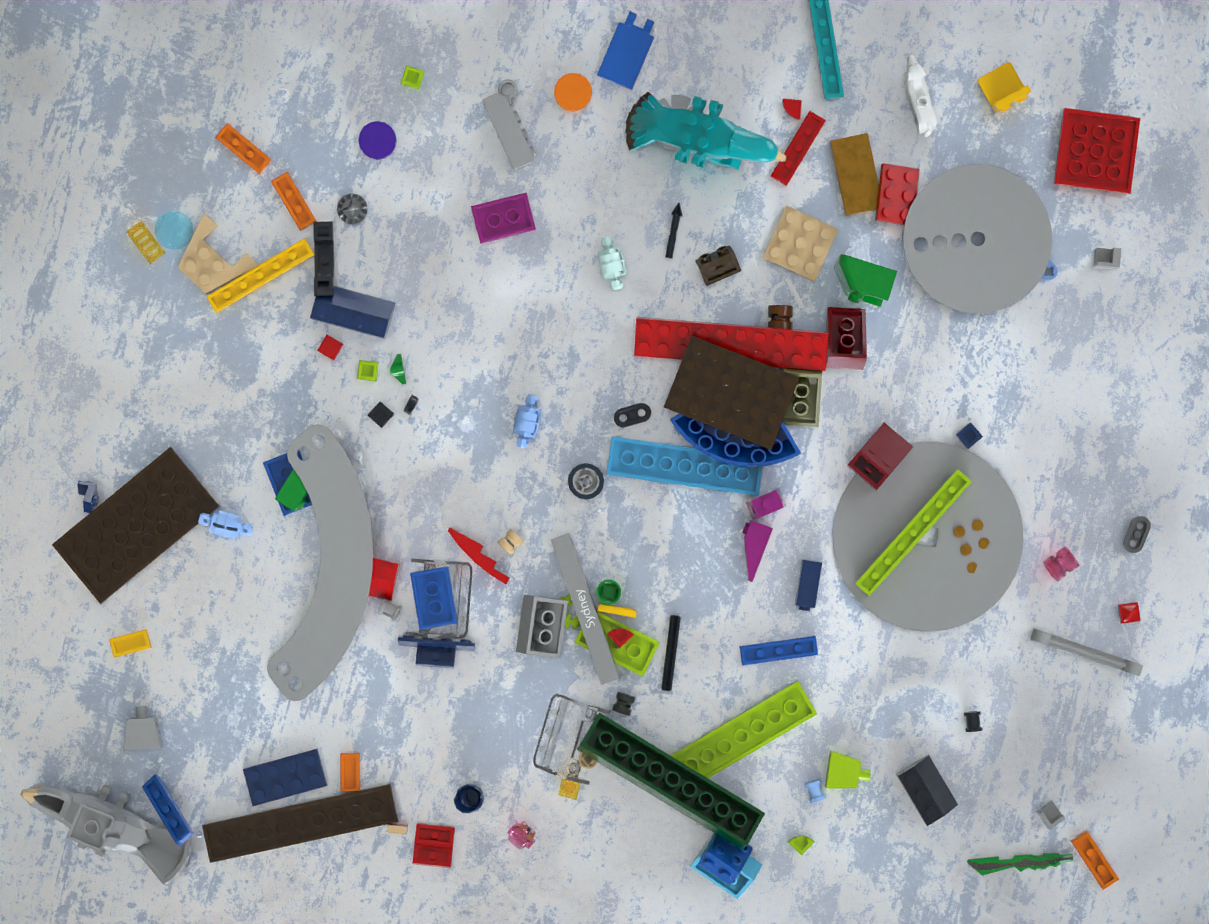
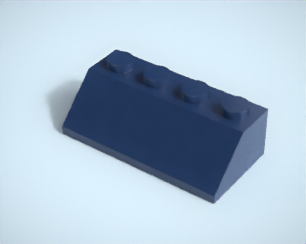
M334 286V296L315 298L310 318L386 340L396 303Z

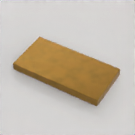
M868 133L831 140L830 145L845 216L876 210L879 183Z

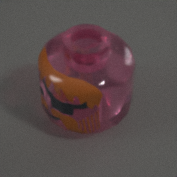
M516 821L507 832L509 834L508 840L519 850L525 847L529 849L536 841L534 839L535 830L525 821L520 823Z

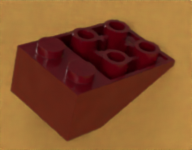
M884 422L847 467L877 491L911 451L913 446Z

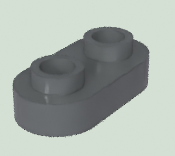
M1137 516L1132 519L1123 541L1126 551L1137 553L1142 550L1151 528L1148 518ZM1138 522L1143 524L1142 529L1137 528ZM1131 540H1134L1136 542V545L1134 547L1130 546Z

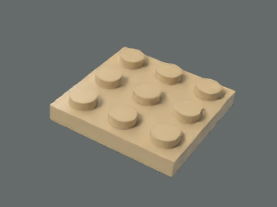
M786 205L762 258L815 282L839 229Z

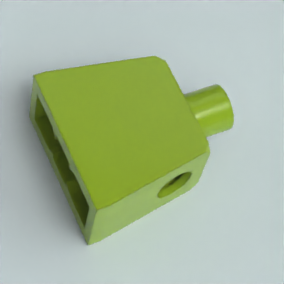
M830 750L825 788H857L858 780L870 781L871 770L861 769V761L859 759Z

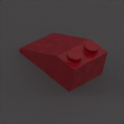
M828 307L826 332H829L826 368L864 370L867 360L866 309Z

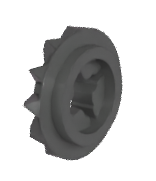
M350 193L338 201L337 213L345 223L357 224L367 215V203L360 195ZM351 201L355 207L360 208L354 210L353 217L350 211L344 210L350 207Z

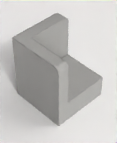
M1096 248L1093 267L1120 268L1122 248Z
M1050 801L1036 811L1048 829H1052L1066 819L1053 801Z

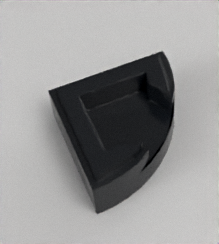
M411 395L403 412L410 415L419 398Z

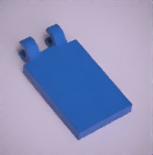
M631 11L627 16L625 24L619 22L597 73V76L630 90L635 85L654 40V36L650 35L654 21L647 19L643 29L633 24L637 14Z

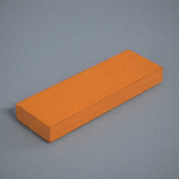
M228 123L215 137L259 175L272 161Z
M288 172L271 181L300 231L312 225L313 222H317Z
M1087 830L1071 840V843L1103 890L1119 880Z

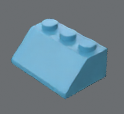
M714 833L705 843L690 867L738 899L755 880L763 864L749 856L740 874L731 885H728L698 864L717 834Z

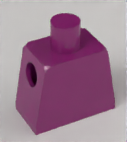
M779 488L746 502L753 520L786 507Z

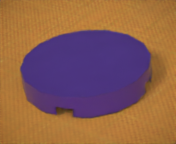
M380 121L370 122L365 125L358 139L362 152L375 160L385 159L390 156L397 143L396 134L392 127Z

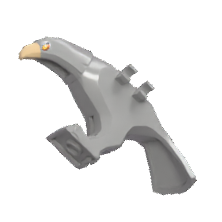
M35 784L29 789L22 790L20 795L26 799L30 806L60 821L70 829L67 838L78 842V847L82 849L92 848L96 850L95 854L101 857L104 856L106 850L113 849L140 856L163 885L174 880L187 864L190 857L192 836L181 846L176 845L165 826L152 824L131 811L124 809L130 795L124 792L120 793L116 805L107 802L106 799L112 787L107 785L102 786L98 797L91 794L74 793L44 784Z

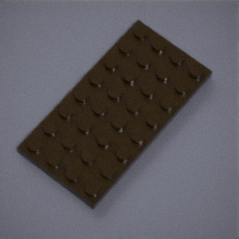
M170 447L94 509L92 513H89L55 541L52 546L96 600L102 604L197 526L201 513L211 514L220 505L173 448Z

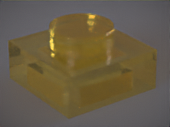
M563 776L558 795L577 800L581 780Z

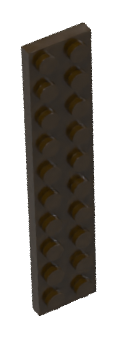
M391 784L203 824L202 828L209 861L213 863L396 823L399 820Z

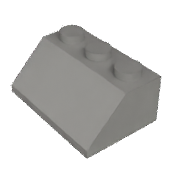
M524 595L516 652L560 658L568 601Z

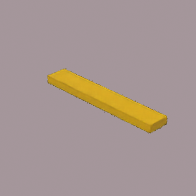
M303 238L206 297L215 313H218L315 254L307 240Z

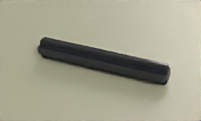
M677 615L670 616L661 687L664 691L672 690L681 617Z

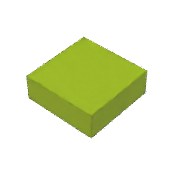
M406 65L401 85L419 90L425 71Z
M359 360L357 379L377 381L379 362Z

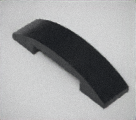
M333 221L313 222L315 254L314 297L334 296Z

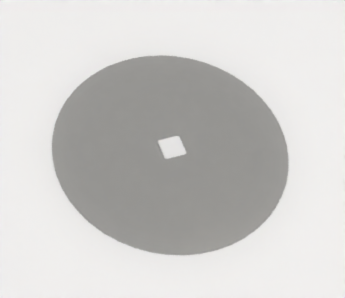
M940 442L910 443L913 446L911 451L877 491L857 474L852 478L841 496L834 518V554L838 569L847 587L855 598L874 615L888 623L910 630H947L962 626L983 615L1007 591L1016 575L1022 555V519L1016 499L1006 481L985 460L955 445ZM957 469L960 470L972 482L932 526L939 530L936 546L916 544L878 588L868 596L855 583ZM981 520L983 522V529L975 531L972 528L973 521ZM957 526H962L965 529V535L961 538L954 535V529ZM981 538H987L990 541L987 549L979 547L978 542ZM964 544H968L972 548V552L968 556L960 552V548ZM971 562L978 565L973 574L967 571V565Z

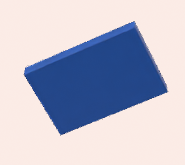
M298 449L297 456L300 460L304 461L301 452ZM287 453L263 462L276 496L294 469L288 461ZM309 494L305 497L307 502L302 509L312 505ZM278 502L283 516L294 512Z
M449 566L410 573L419 630L458 624Z

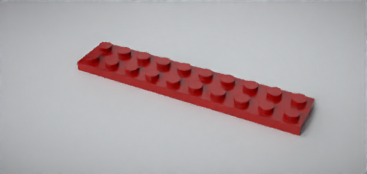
M637 317L634 356L682 360L691 336H694L771 367L826 371L829 332Z

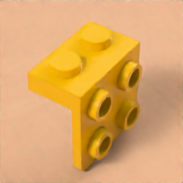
M1010 62L980 77L977 81L994 113L998 111L1003 113L1012 108V103L1017 101L1019 104L1029 98L1027 95L1031 92L1028 85H1023Z

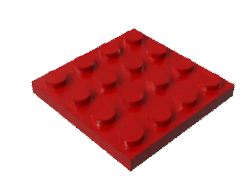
M1064 108L1054 184L1131 194L1141 118Z

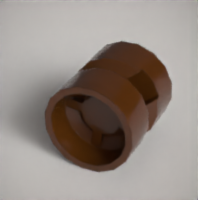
M768 306V317L771 318L768 322V327L793 329V322L790 321V318L793 317V306Z

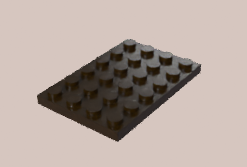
M691 336L664 408L772 450L800 378Z

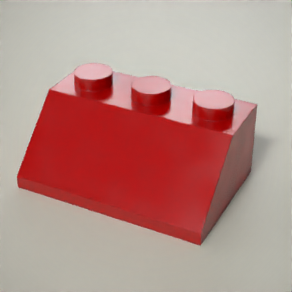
M373 557V572L369 596L392 601L400 563Z

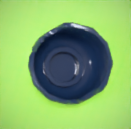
M466 784L460 787L454 798L456 809L467 814L477 812L484 802L483 791L474 784Z

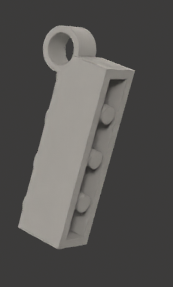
M506 79L499 84L498 93L482 101L515 172L535 163L534 157L537 155L533 146L529 147L526 142L529 137L525 129H520L518 123L521 120L517 111L513 112L510 106L513 104L511 99L517 95V85L514 81ZM505 84H511L514 87V92L511 95L507 96L502 93L501 89Z

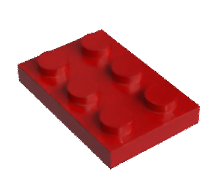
M885 163L881 164L875 221L905 225L908 211L917 196L920 169Z

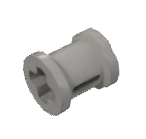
M384 598L377 614H383L392 618V621L395 622L402 606L393 605Z

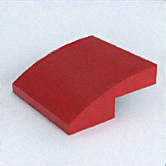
M417 824L412 864L451 868L455 828Z

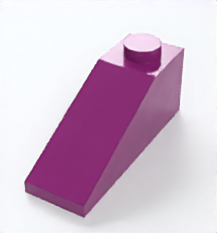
M750 520V523L746 522L742 531L745 534L744 547L747 577L750 582L754 580L773 528Z

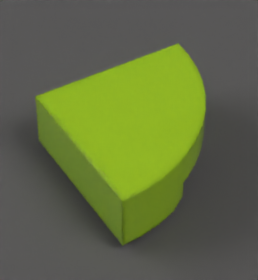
M796 836L788 841L801 855L815 842L807 836Z

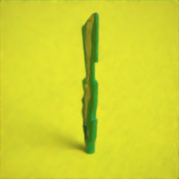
M1043 853L1042 856L1032 854L1014 855L1012 859L999 860V856L968 859L967 863L983 876L1013 867L1020 872L1027 868L1036 870L1037 868L1046 869L1049 866L1057 867L1064 862H1073V854Z

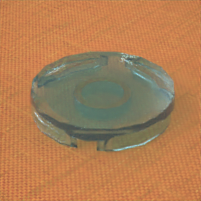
M176 211L160 216L154 229L159 243L172 250L181 249L188 245L194 232L190 219L183 213Z

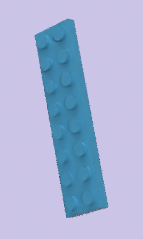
M612 437L606 475L759 496L763 466L748 467L728 464L716 460L696 448Z

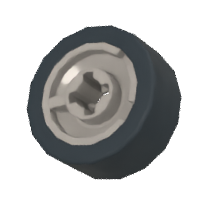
M579 464L569 474V489L573 495L580 499H592L599 495L603 489V474L593 464ZM584 478H588L590 480V483L588 485H584L582 483V480Z

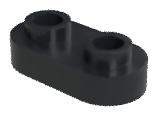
M645 403L618 409L614 414V422L622 428L646 422L651 416V409ZM640 409L645 411V415L642 417L638 415ZM620 415H626L627 420L625 422L620 421Z

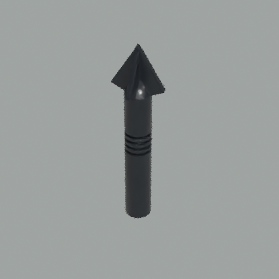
M680 203L676 205L671 213L673 218L665 258H673L676 233L680 217L683 216Z

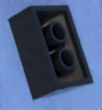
M929 755L896 773L897 778L927 826L944 817L958 805Z

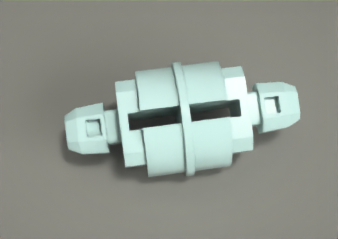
M611 236L603 237L601 244L604 250L598 251L599 267H601L604 280L611 278L610 284L613 290L622 289L623 281L620 276L627 274L621 247H613L614 242Z

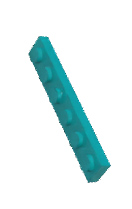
M808 0L825 100L844 97L829 0Z

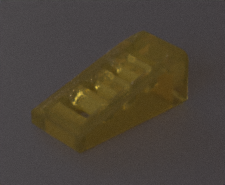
M142 221L126 231L149 264L165 254L163 248ZM141 229L144 230V231H143L142 233H140L138 236H136V237L134 236V234H135L136 232H138L139 230H141ZM146 235L149 237L142 243H139V240ZM152 241L153 245L144 250L143 247ZM153 249H158V251L152 254L151 256L148 255V253L151 252Z

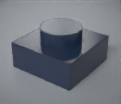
M971 422L956 434L957 438L967 449L971 448L983 437Z

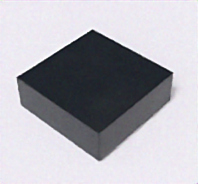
M380 401L367 416L383 428L394 416V413Z

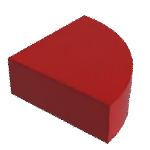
M782 99L785 111L792 118L800 120L802 100Z
M614 629L607 633L620 648L634 635L626 629Z

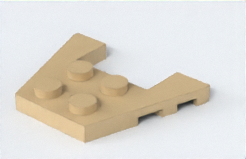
M204 213L178 268L205 294H208L233 279L240 277L258 266V264L245 253L231 267L204 240L218 226Z

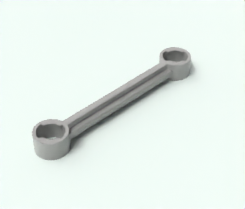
M1037 629L1033 630L1030 638L1033 641L1140 676L1143 668L1141 664Z

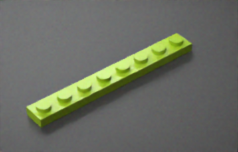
M957 469L855 584L870 596L972 481Z

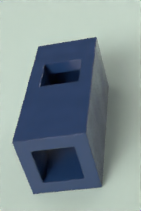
M802 560L795 600V605L799 606V610L810 611V608H815L822 567L821 562Z

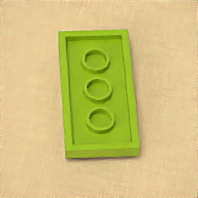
M597 611L614 662L643 677L660 642ZM581 628L574 643L589 650ZM614 629H626L634 635L620 648L607 633Z

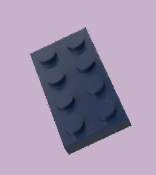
M318 748L243 769L252 806L328 786Z

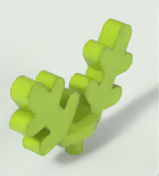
M570 594L566 595L565 598L560 597V600L568 601L567 606H572V602H569L571 600ZM567 614L565 620L566 629L570 627L569 624L572 625L573 629L581 626L577 616L570 619L571 614Z

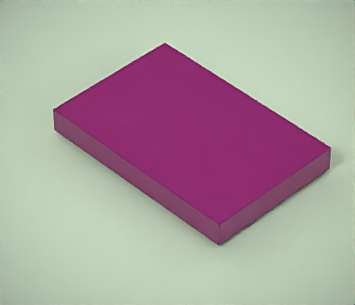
M527 193L471 206L480 244L536 230Z

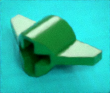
M397 354L391 365L390 373L401 384H406L402 356Z

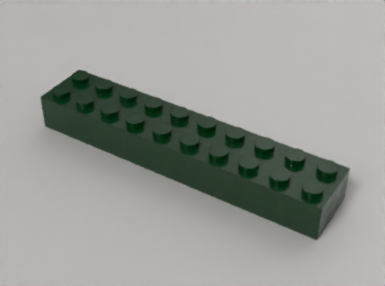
M600 712L595 717L577 748L578 751L741 850L748 845L765 815L763 811Z

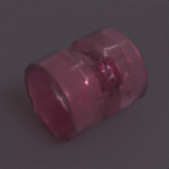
M1066 546L1058 550L1056 557L1050 556L1043 561L1045 568L1057 582L1066 576V571L1071 572L1079 567L1078 561Z

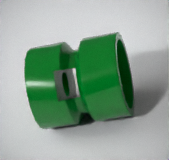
M611 579L602 581L597 587L598 599L606 605L616 603L621 597L620 585Z

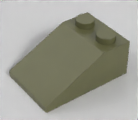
M784 368V372L797 376L800 379L783 423L791 426L819 427L822 371Z

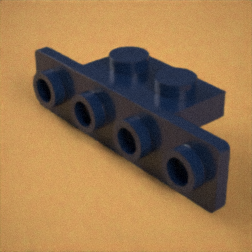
M412 635L398 637L399 646L417 647L416 666L454 669L456 650L475 651V643H471L472 641L466 639L456 642L450 638L433 640L432 637L424 636L422 639L414 638Z

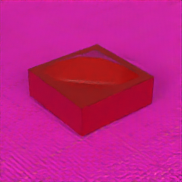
M1138 602L1118 604L1121 624L1141 621Z

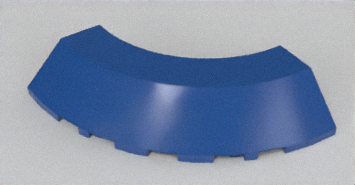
M681 414L670 419L677 431L696 449L728 464L748 467L768 466L787 461L802 454L783 422L772 450Z

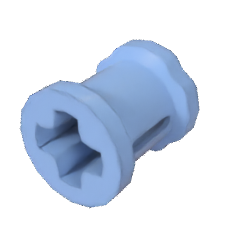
M821 779L804 784L810 794V803L826 798L820 785Z

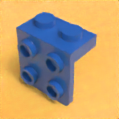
M716 835L698 864L728 885H731L740 874L753 848L747 845L741 850Z

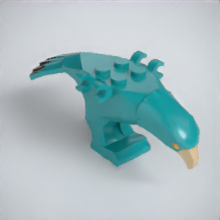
M646 92L633 105L626 120V143L630 151L659 141L679 148L675 154V160L687 164L689 154H693L691 164L701 168L705 166L706 160L711 164L739 170L742 160L759 163L771 161L785 162L787 157L778 150L773 140L748 131L725 118L719 117L723 104H720L718 101L711 100L709 103V115L704 114L703 110L707 101L697 96L693 98V110L691 111L667 108L650 92Z

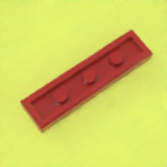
M811 111L808 112L784 152V155L787 156L785 162H778L770 176L771 178L785 186L788 185L824 125L825 119Z

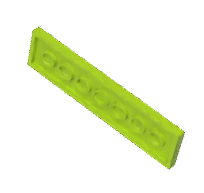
M797 680L670 756L703 776L710 778L817 715V712Z

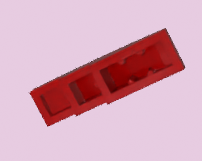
M449 527L448 532L455 542L477 565L504 584L508 583L510 577L494 569L497 561L480 553L484 547L482 544Z

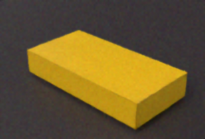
M600 603L598 606V611L636 618L637 611L635 609L606 605L604 603Z
M147 629L109 639L114 658L152 648Z

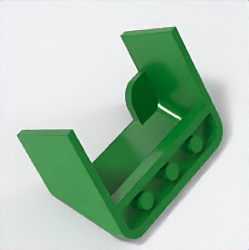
M840 254L834 264L836 275L849 301L859 303L860 300L881 307L883 300H889L897 274L896 270L844 254Z

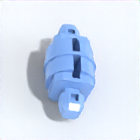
M532 394L527 395L525 400L526 406H518L516 417H514L513 433L519 434L516 444L517 447L521 448L528 446L529 437L536 438L540 425L542 409L535 408L538 404V396Z
M214 510L213 516L201 513L198 521L201 525H210L209 532L231 539L238 538L239 532L242 535L249 536L253 529L251 524H241L242 517L229 511Z

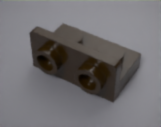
M721 246L715 252L703 254L699 259L695 260L706 286L741 272L738 260L731 246Z

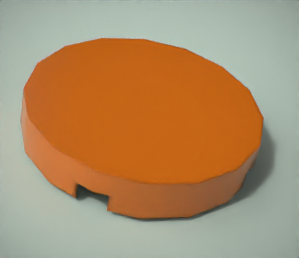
M569 73L557 81L554 95L560 107L566 111L575 112L582 110L588 105L592 96V88L586 77L577 73Z

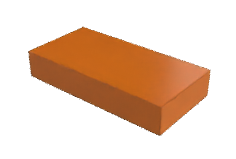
M340 753L341 792L360 791V753Z

